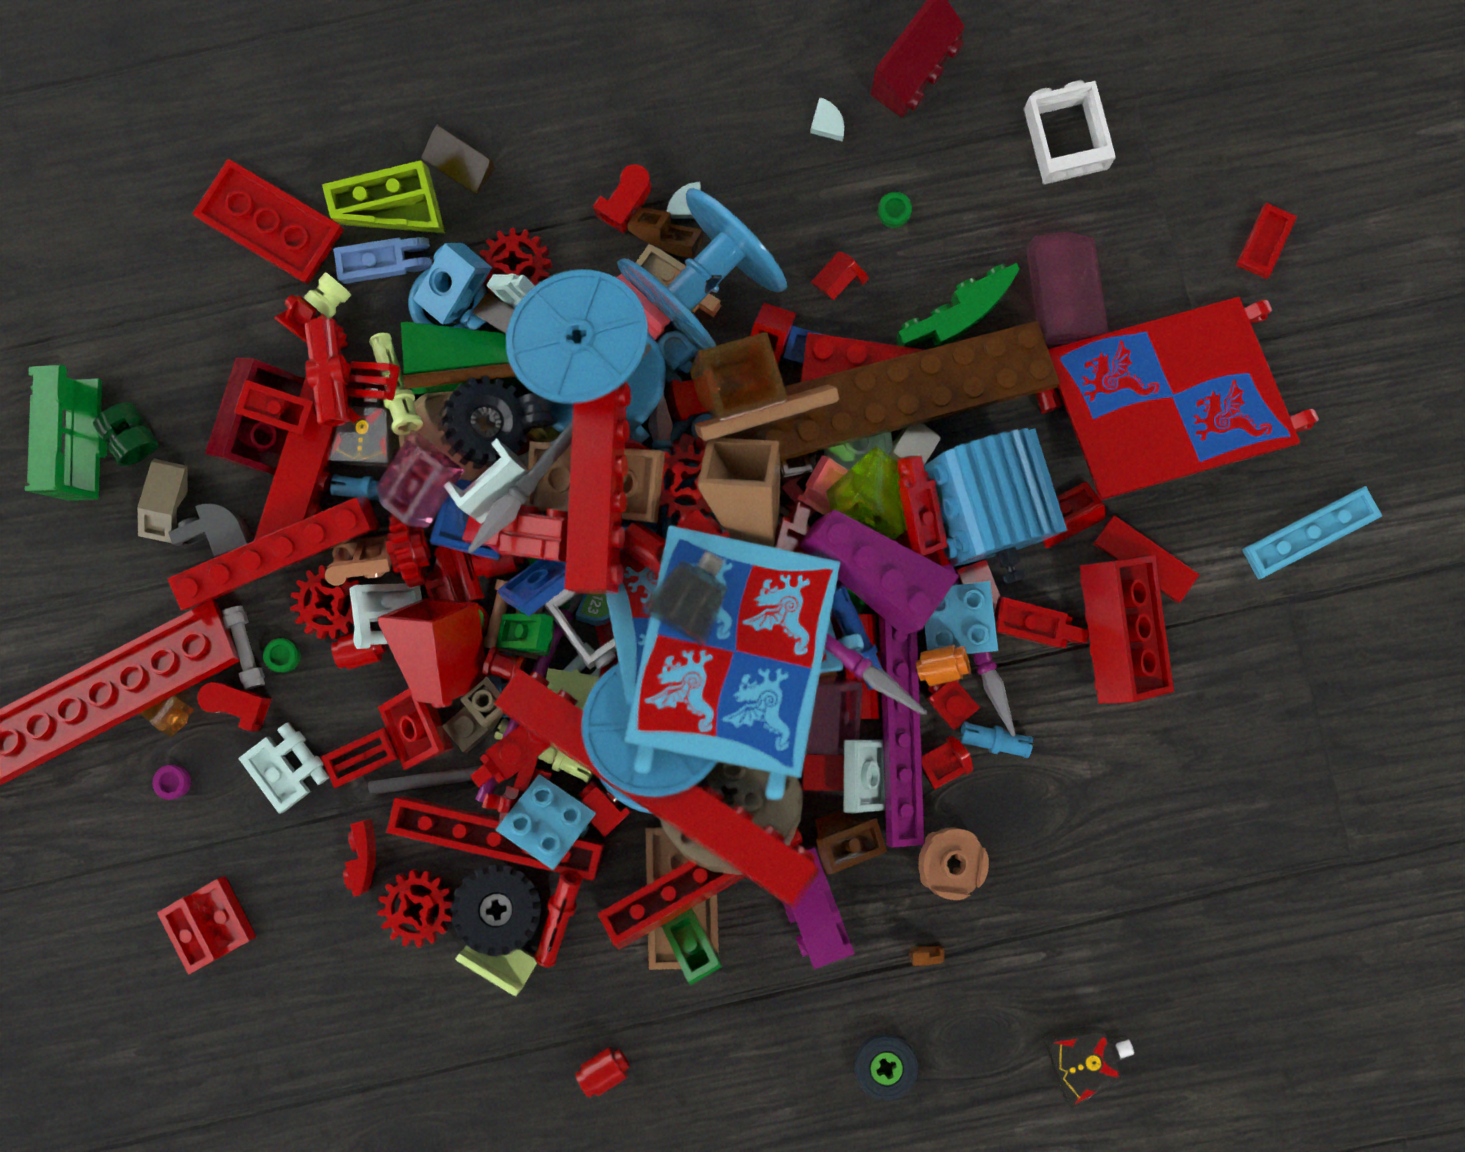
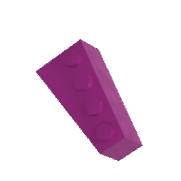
M835 509L818 518L798 544L811 556L840 562L837 579L903 636L921 630L959 577L956 573Z

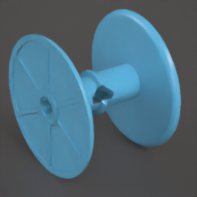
M690 188L686 192L687 206L696 222L711 239V242L693 260L690 258L686 259L687 267L667 287L632 260L623 258L617 262V265L622 275L671 320L667 324L671 330L684 333L698 348V353L709 360L716 361L719 357L717 345L691 311L711 291L714 293L718 292V284L735 266L755 282L774 292L784 291L787 288V281L771 254L735 215L701 190Z
M572 270L556 274L533 287L518 303L510 318L506 334V350L509 363L518 379L528 389L543 398L555 401L552 405V412L557 415V424L552 427L560 433L573 420V403L600 398L617 389L625 381L631 390V402L629 406H626V420L629 423L630 432L644 423L660 402L666 381V366L662 351L655 339L648 333L647 318L640 300L630 287L616 277L594 270ZM648 342L651 345L652 349L642 359V356L646 348V344Z
M619 663L609 669L594 685L583 711V741L593 765L613 785L641 796L671 795L688 789L699 782L717 763L714 760L654 748L649 772L645 774L636 772L634 766L639 745L625 743L632 704H627ZM600 779L608 792L618 801L637 811L651 813Z

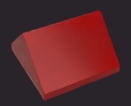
M410 688L378 707L404 770L454 749L448 733L442 727L444 724L438 709L432 707L431 703L415 701Z

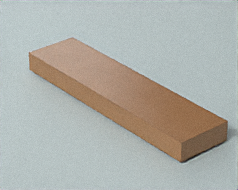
M827 384L694 425L697 436L707 441L838 402L839 396L837 388Z

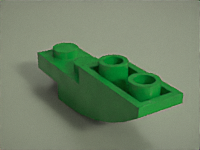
M1017 263L1006 267L1005 264L998 265L986 273L987 277L978 281L975 278H970L956 286L957 290L954 291L951 298L953 307L950 304L942 305L931 312V317L922 321L919 318H914L900 326L901 330L898 331L895 339L898 346L910 348L932 338L935 346L939 347L955 341L970 331L995 308L1005 295L1019 271Z

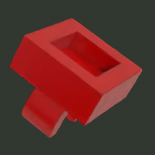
M537 757L518 772L513 788H519L525 792L538 774L550 781L552 772L536 767L539 760Z

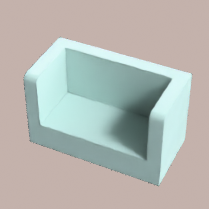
M498 439L494 440L491 444L501 458L464 491L450 481L444 485L457 506L480 524L486 519L494 502L508 494L509 488L515 487V483L524 474L526 475L529 472L519 457Z

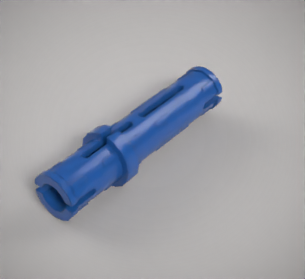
M846 586L835 587L831 609L843 636L859 634L864 643L861 655L864 659H870L874 667L884 671L876 655L878 652L875 644H871L849 597ZM864 679L868 690L875 689Z

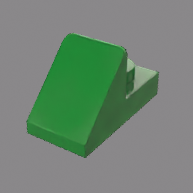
M502 614L496 647L538 656H549L555 629L554 617L545 614H531L530 616L526 614Z
M692 908L661 926L690 985L722 967L717 950L709 941Z

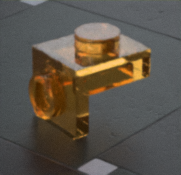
M174 695L139 714L150 721L151 725L173 738L178 730L185 726L195 709Z

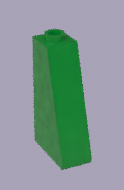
M401 322L404 375L509 363L506 350V334ZM517 376L498 378L504 381L502 387L524 385ZM490 379V383H493L496 379ZM466 382L411 388L410 390L414 394L454 391L459 385H464Z

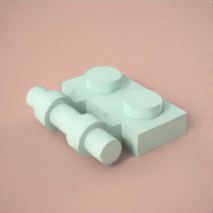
M289 722L277 730L284 739L279 745H276L271 737H265L238 758L279 814L284 813L311 792L303 782L305 778L311 775L317 785L322 784L329 778L322 767L324 764L320 757H314L304 743L305 737L300 731L296 732ZM290 751H293L303 764L296 771L285 757Z

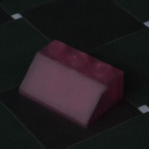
M1071 232L1033 236L1027 247V256L1037 321L1046 345L1077 342L1109 333L1094 238Z

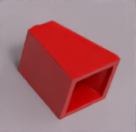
M424 598L378 617L379 626L415 701L431 703V706L436 708L446 707L453 703L452 700L465 696L487 677L482 674L485 653L478 603Z

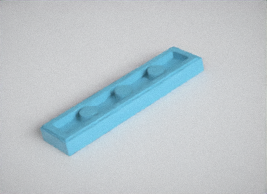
M1364 486L1243 548L1242 551L1257 579H1262L1382 517V514L1367 487Z

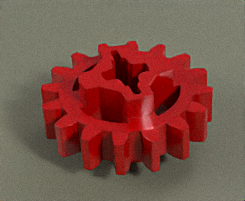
M510 228L509 236L506 237L501 231H498L497 237L499 240L494 242L491 239H487L486 242L490 247L489 251L480 250L479 252L482 259L492 267L483 282L484 285L488 284L493 274L509 275L512 273L518 276L524 275L527 279L533 275L529 281L534 286L550 277L549 273L545 271V269L552 268L551 260L546 258L550 253L546 246L540 247L542 244L540 237L535 236L530 240V233L526 229H524L521 236L517 235L514 228ZM521 246L531 250L535 256L525 254L521 250ZM514 261H519L520 264H517L516 270L512 271L510 268L514 266ZM488 288L489 292L492 295H495V293Z
M679 445L673 448V456L664 451L659 508L662 506L668 508L665 517L669 518L675 512L678 513V520H680L688 511H696L697 509L701 510L706 516L710 514L712 509L698 488L705 449L698 455L694 454L693 445H689L685 453H682ZM682 461L694 463L697 467L685 466ZM667 471V476L670 478V486L665 491L664 475ZM697 476L692 481L693 483L690 488H681L678 492H675L682 480ZM676 499L686 500L692 506H683L674 501Z
M407 511L393 514L389 517L391 533L387 534L388 540L385 541L393 570L396 574L401 573L402 579H405L406 586H409V588L426 584V566L430 565L429 558H431L424 530L422 526L415 527L414 520L412 521L411 514Z
M321 565L319 566L318 575L310 570L306 572L309 579L307 582L297 580L296 583L301 588L300 593L293 592L291 597L298 599V604L291 606L290 610L300 612V616L297 617L295 623L299 625L307 623L304 630L306 634L312 635L317 630V638L325 640L329 632L331 639L337 640L340 637V631L347 635L352 633L350 625L354 624L350 588L354 585H363V583L359 580L351 582L353 577H348L343 585L331 589L325 582L327 567ZM311 592H312L311 601H310V604L308 605L309 596H310V594H311ZM327 596L334 598V600L330 602L331 606L333 607L331 609L324 607L328 603V600L326 599ZM348 601H350V608L348 613H346ZM327 616L329 621L333 622V625H322L316 620Z
M413 869L409 872V879L401 873L396 876L398 885L392 882L385 885L390 894L379 897L378 900L386 904V906L377 911V915L386 916L387 921L381 925V928L387 929L391 927L393 929L390 936L391 940L402 936V946L406 947L414 939L418 948L424 945L425 937L432 944L438 940L436 931L445 934L449 930L444 921H452L453 914L448 912V908L451 907L454 900H447L446 895L452 891V888H441L440 885L444 879L442 876L433 881L431 880L430 870L424 871L422 876L419 877L417 869ZM414 885L425 886L428 889H430L432 893L428 894L419 891L418 887ZM399 896L401 903L398 912H395V903ZM421 902L423 909L413 914L411 907ZM438 903L439 913L435 921L432 914L435 905ZM402 923L414 925L417 931L406 928Z

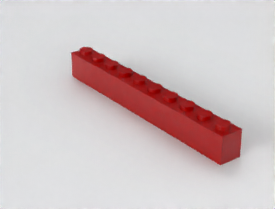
M518 669L493 703L503 714L793 909L797 908L820 872L818 865L814 863L816 857L799 845L793 850L783 843L785 837L769 825H766L763 830L752 822L755 818L752 814L738 805L731 809L721 802L724 797L708 785H705L702 790L694 784L688 789L675 794L654 797L633 794L613 785L600 774L588 756L582 735L583 710L575 706L578 701L562 689H560L558 694L549 689L548 685L550 682L535 671L528 675Z

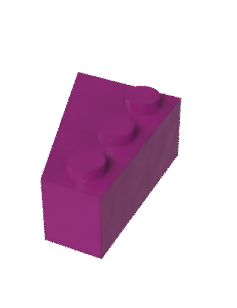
M811 845L804 849L816 857L814 863L818 865L820 872L796 909H793L786 903H783L790 923L797 921L801 935L796 936V940L802 956L809 955L813 968L816 969L855 953L814 845Z

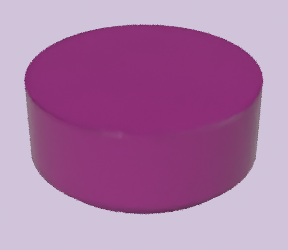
M180 765L163 766L157 770L153 777V789L163 799L181 798L190 789L191 776Z

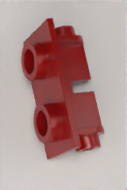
M292 294L285 301V306L288 309L276 315L274 319L307 343L305 323L316 319L317 309L306 302L303 297H296ZM324 314L318 316V318L329 319ZM338 326L340 348L342 350L349 343L345 341L347 335L343 333L344 329Z

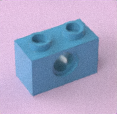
M445 243L436 251L433 258L434 263L428 273L419 280L418 290L413 297L417 304L441 324L460 322V319L467 311L492 269L487 262L464 243ZM449 275H450L451 280H452V285H451V287L449 286V283H448V277H449Z

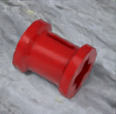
M492 646L485 660L482 674L487 677L494 675L510 681L518 669L524 671L526 657L520 656L516 658L501 653L497 647Z

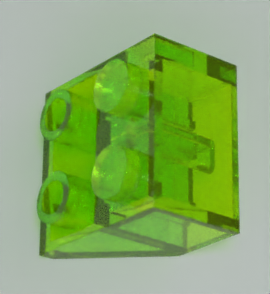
M875 446L826 491L831 511L835 509L894 541L907 530L899 491V479L901 478L898 473L897 461Z

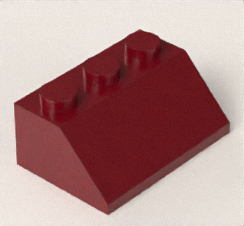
M927 0L875 68L870 96L901 118L905 116L909 109L915 111L925 97L923 90L929 83L935 85L945 70V67L942 65L948 57L954 59L964 45V41L961 38L965 25L948 0Z
M236 357L205 454L235 465L275 475L288 431L238 415L234 412L245 380L299 397L305 378L254 358Z

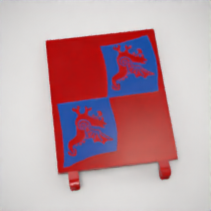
M1235 297L1048 349L1059 380V392L1100 500L1300 443L1297 432L1311 429L1319 418L1314 409H1308L1291 417L1289 416L1251 323H1259L1268 318V314L1272 312V307L1268 300H1262L1244 308L1240 297Z

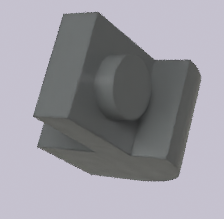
M215 504L195 506L200 518L199 520L197 517L185 519L177 524L179 528L168 532L172 545L182 548H188L208 539L214 557L254 541L251 529L242 516Z

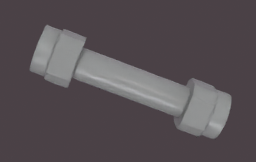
M235 606L223 610L225 627L231 628L243 672L239 673L241 683H243L244 690L265 685L263 670L256 666L244 625L249 621L243 606Z

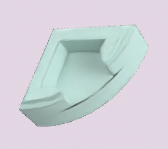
M819 98L810 133L843 141L844 122L839 110L828 100Z
M700 182L687 184L672 196L667 207V212H671V218H694L686 203V192L690 188L701 190Z

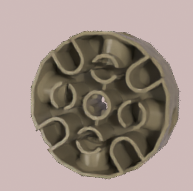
M719 761L703 779L695 784L702 790L705 785L715 789L724 797L721 801L731 809H734L736 805L742 807L755 817L752 820L754 824L763 830L766 825L771 826L785 837L783 843L787 846L790 845L801 820L803 792L797 777L786 775L783 797L778 800L768 799L765 795L770 775L769 771ZM730 793L734 796L735 803L729 805L725 798ZM661 820L664 832L688 860L711 871L741 874Z

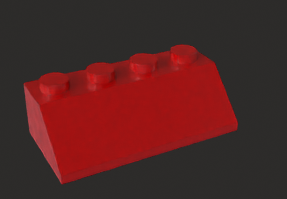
M1155 555L1080 565V583L1084 595L1085 619L1088 624L1090 654L1093 660L1094 684L1098 703H1131L1174 692Z

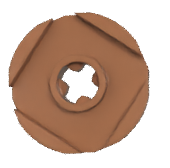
M951 827L928 834L918 860L921 883L934 894L949 900L967 898L970 896L969 893L976 887H981L987 877L989 859L986 849L981 846L977 840L978 838L973 833L963 829ZM955 854V859L960 861V866L954 867L953 873H950L947 861Z

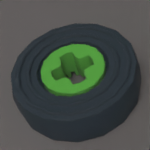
M880 1034L870 1037L860 1046L855 1055L854 1070L858 1083L867 1094L876 1099L890 1101L901 1098L912 1088L917 1079L918 1064L914 1051L906 1041L896 1035ZM886 1058L888 1063L895 1062L896 1065L891 1068L893 1074L891 1073L890 1076H886L884 1072L878 1073L876 1071L881 1067L879 1062L881 1059Z

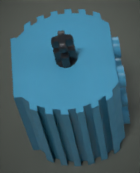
M1035 429L1013 430L1008 433L1004 432L962 444L943 452L924 466V470L928 472L930 479H935L948 545L946 548H943V552L946 558L950 559L952 567L996 556L1000 568H1007L1008 571L1003 576L1004 582H1017L1025 576L1023 570H1016L1015 567L1020 562L1017 550L1042 542L1067 530Z

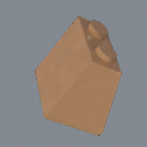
M727 438L708 440L698 481L700 492L724 530L731 535V539L774 548L781 507L779 441Z

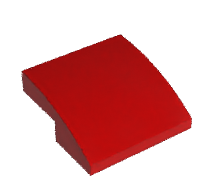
M226 876L214 880L196 892L179 899L157 912L188 975L256 938Z

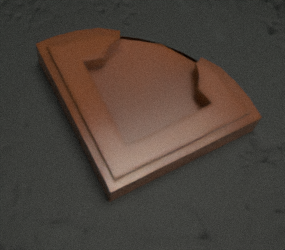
M911 946L909 948L910 962L913 966L942 963L945 961L944 948L942 946Z

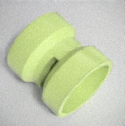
M325 272L319 279L317 288L309 290L303 298L321 314L331 319L336 313V307L339 303L346 302L351 293Z

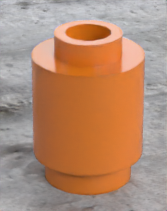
M953 644L921 652V660H916L918 676L921 681L926 680L929 686L963 679V675L971 673L969 658L964 646L956 647Z

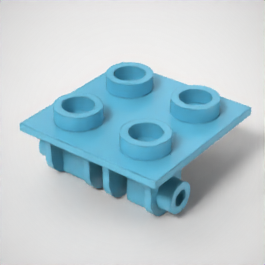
M990 581L953 585L925 624L927 651L953 644L956 647L964 646L967 654L998 651Z
M538 774L496 828V831L554 870L577 838L585 836L590 828L588 824L596 812Z

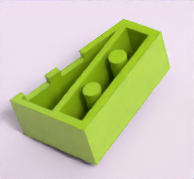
M422 160L322 184L330 218L340 225L445 234L430 171Z

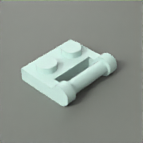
M406 583L354 585L351 587L350 597L355 627L353 636L355 647L357 649H367L371 645L388 644L382 631H371L370 622L378 621V617L421 600L420 585L411 588L406 586Z

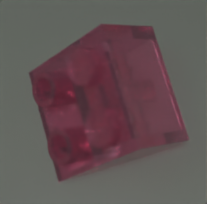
M411 430L376 486L380 503L405 525L428 527L449 495L444 485L448 481L455 485L464 469L417 431Z
M836 675L819 676L805 753L843 754L844 740H859L863 682Z

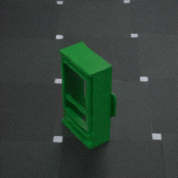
M62 364L29 367V376L33 377V385L30 387L33 395H30L27 483H30V486H25V491L68 501L99 499L100 458H104L107 455V443L101 439L93 426V421L101 413L102 380L99 378L79 380L67 378V369ZM63 410L66 411V428L62 427ZM62 433L65 434V463L64 454L62 453Z

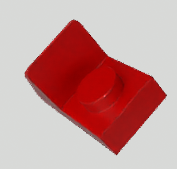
M245 380L234 413L282 430L304 435L314 402Z

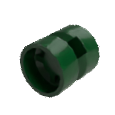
M131 402L116 404L101 412L93 421V426L101 439L106 443H110L108 450L120 466H129L144 460L155 452L159 446L149 427L142 426L144 419Z

